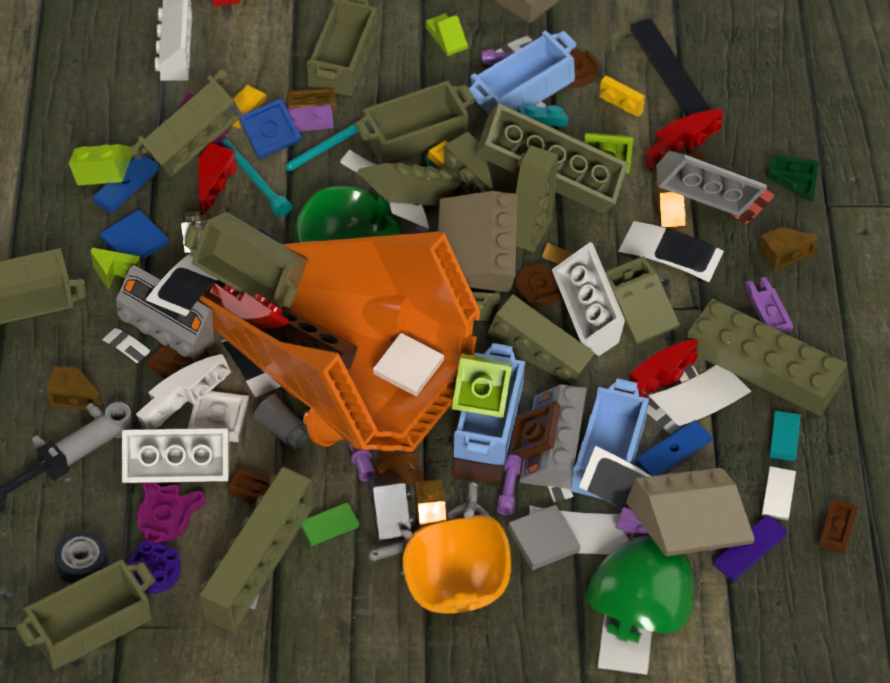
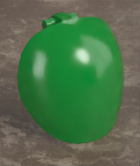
M333 186L316 192L307 201L297 218L295 241L296 243L399 235L402 231V224L398 217L392 214L390 203L376 190L378 198L362 188Z
M649 534L636 536L621 544L600 563L587 585L586 600L594 610L620 621V625L610 622L607 633L616 635V639L628 642L629 640L639 643L642 633L632 630L633 626L657 633L678 631L688 623L694 610L695 582L691 563L686 553L665 556Z

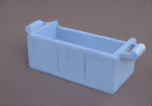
M545 30L540 38L494 64L489 69L479 75L472 74L469 90L475 101L488 114L499 103L517 111V106L536 105L575 81L574 58L569 53L575 48L576 42L565 31L550 35ZM559 38L568 48L565 49L556 39Z
M492 343V346L485 354L474 353V356L513 362L503 418L461 411L457 431L454 434L455 458L505 466L523 389L525 361L515 360L512 351L513 346ZM491 353H494V354L506 355V356H510V358H508V357H502V356H496V355H490V354H491Z
M617 378L616 382L609 389L598 387L596 401L589 418L584 440L581 444L579 457L573 469L572 492L600 498L579 487L595 446L634 465L646 423L649 403L648 398L639 397L636 382ZM615 388H616V389H621V390L633 392L634 394H630V393H626V392H622V391H617V390H614V389H615Z

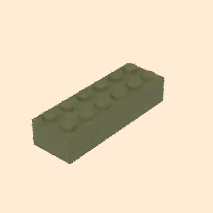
M500 103L489 113L475 153L476 156L519 175L520 168L518 167V162L523 153L526 154L531 145L558 155L555 192L602 214H605L616 204L627 169V162Z
M713 298L691 327L687 337V341L692 339L698 341V357L818 416L822 415L843 383L848 364Z
M282 467L278 475H273L269 482V489L264 496L261 495L258 498L254 512L250 517L247 516L238 537H234L230 541L223 560L219 559L217 561L212 577L209 581H205L199 591L205 620L233 634L314 508L311 479L285 467Z

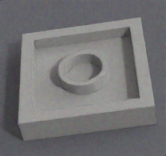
M556 505L514 520L508 524V529L531 570L580 551L578 541Z

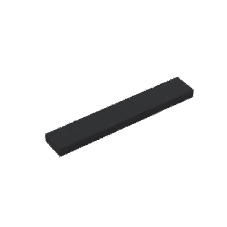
M652 19L630 24V31L684 114L689 116L711 110Z

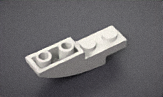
M219 354L195 362L172 374L150 390L148 393L152 400L136 413L143 429H157L187 401L195 405L231 373L225 357Z

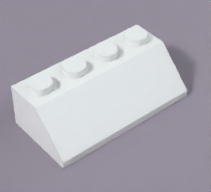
M163 0V7L158 9L159 21H162V24H157V35L161 40L156 41V53L160 55L155 57V70L160 71L161 81L189 80L192 25L191 0Z
M589 242L553 268L552 272L580 342L600 356L619 343L625 319L593 243Z
M228 428L122 430V483L229 481L230 431Z

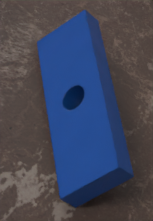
M144 155L140 160L134 158L129 163L123 182L107 183L93 196V203L113 213L159 170L158 164Z
M694 420L638 457L636 465L650 476L663 475L712 441V436Z

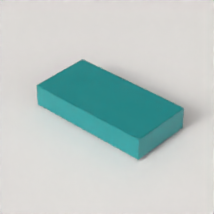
M775 411L769 458L796 461L800 414Z

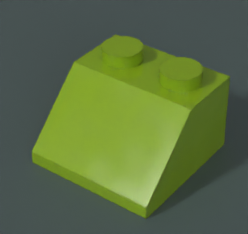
M585 132L584 143L627 162L628 165L625 173H630L633 136Z
M121 144L92 147L82 146L74 148L69 166L77 185L123 182L132 154L130 153L129 146Z
M461 354L452 409L503 418L513 362Z

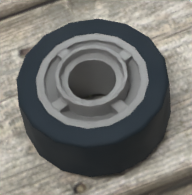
M72 533L61 540L55 551L58 573L70 584L108 565L105 544L100 537L93 533Z

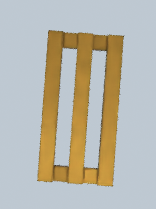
M333 88L287 91L288 109L331 105V110L335 111Z

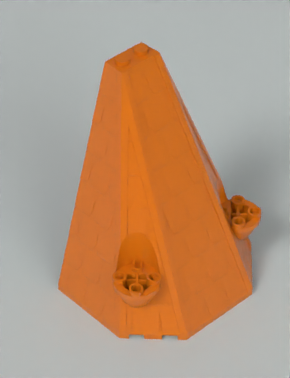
M444 232L282 244L308 260L291 307L286 308L358 346L351 369L349 370L346 369L339 353L280 342L219 306L222 300L210 292L215 282L198 300L199 303L212 309L213 329L292 396L311 408L310 411L304 414L303 422L307 426L309 437L316 445L328 447L345 439L353 447L362 450L414 451L453 403L461 354L474 356L477 337L472 336L474 320H479L480 309ZM400 333L444 355V361L417 397L373 374V368Z

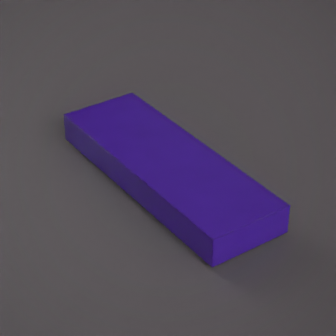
M769 515L765 516L751 528L755 539L753 544L730 547L714 561L713 566L732 582L737 580L787 536L788 530Z

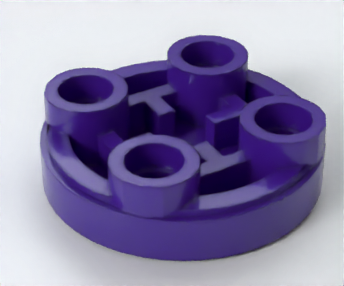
M151 541L141 542L138 548L131 553L126 564L130 566L145 563L154 577L155 582L144 593H160L170 589L178 581L181 574L178 552L165 544L153 543ZM133 571L132 574L139 585H143L144 582L137 571Z

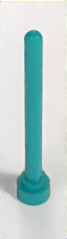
M355 123L287 162L285 165L286 170L292 171L356 134L358 130Z
M223 139L221 146L235 151L236 162H238L240 168L270 201L271 211L277 217L287 215L292 208L288 199L277 195L228 139Z

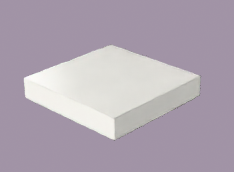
M400 333L373 368V374L417 397L444 361V355Z
M210 391L194 405L188 429L228 428L230 431V441L239 443L249 396Z

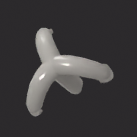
M476 483L468 484L467 502L447 512V520L454 519L461 514L466 519L472 518L474 513L490 516L477 503L478 485Z
M402 529L400 533L404 536V540L398 538L379 539L377 545L382 548L370 551L368 554L369 559L376 561L404 553L407 543L413 535L412 532ZM402 565V569H401V571H400V573H401L402 575L404 574L403 565Z

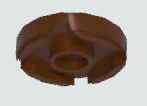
M573 48L569 54L574 58L575 81L567 86L577 88L587 86L597 78L599 63L592 53L585 51V53L580 52V49Z
M532 264L521 269L515 280V291L519 299L529 306L539 308L556 303L562 297V294L552 272L553 267H545V264Z

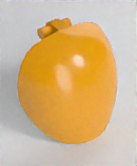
M475 515L470 519L462 517L432 523L417 530L409 539L403 555L404 574L413 598L423 608L437 613L468 612L494 602L505 591L511 572L509 542L501 525L490 516Z

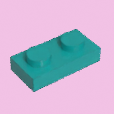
M533 104L517 106V112L547 126L567 127L568 117L559 106L538 107Z

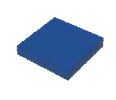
M281 98L248 112L239 119L259 160L302 141V137Z
M140 210L100 233V239L113 252L140 256V261L169 244L168 238Z

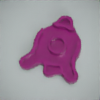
M142 483L144 500L137 512L138 527L144 535L145 541L163 544L175 540L186 532L192 514L206 503L205 494L196 491L186 496H180V488L175 484L161 487L157 483Z

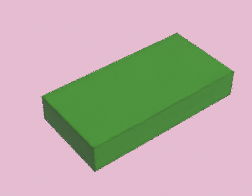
M347 502L307 518L301 526V530L310 547L359 528V521Z

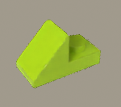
M445 13L426 20V28L447 56L468 48L457 15L448 17Z
M97 248L91 249L93 267L108 289H110L115 275L126 278L133 265L141 269L140 256Z

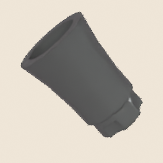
M278 394L268 396L254 412L253 422L270 431L293 449L301 447L308 440L309 434L304 422L285 405Z

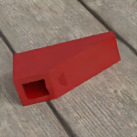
M210 142L198 158L200 215H205L209 208H213L216 197L225 190L227 180L236 173L238 167L235 151Z

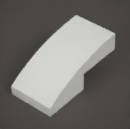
M776 467L769 468L762 516L769 515L772 518L788 521L796 471Z

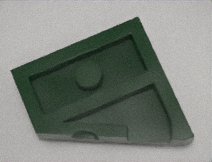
M772 154L768 178L806 200L813 202L819 161Z

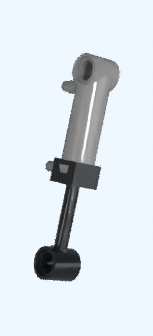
M114 402L106 408L104 414L93 403H88L86 408L95 419L94 421L56 444L52 440L46 443L39 436H34L32 442L37 448L36 452L39 463L7 483L0 484V514L6 508L5 498H7V494L43 472H46L55 481L69 472L68 466L113 438H122V430H132L133 423L129 406L122 402Z

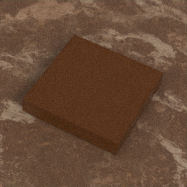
M168 344L162 345L146 361V366L166 379L177 371L195 363V361L190 356L188 358L180 355L177 350H174ZM206 348L204 350L205 353L196 362L216 356L217 353Z
M554 401L517 415L515 417L509 455H517L521 459H525L554 448L561 405Z

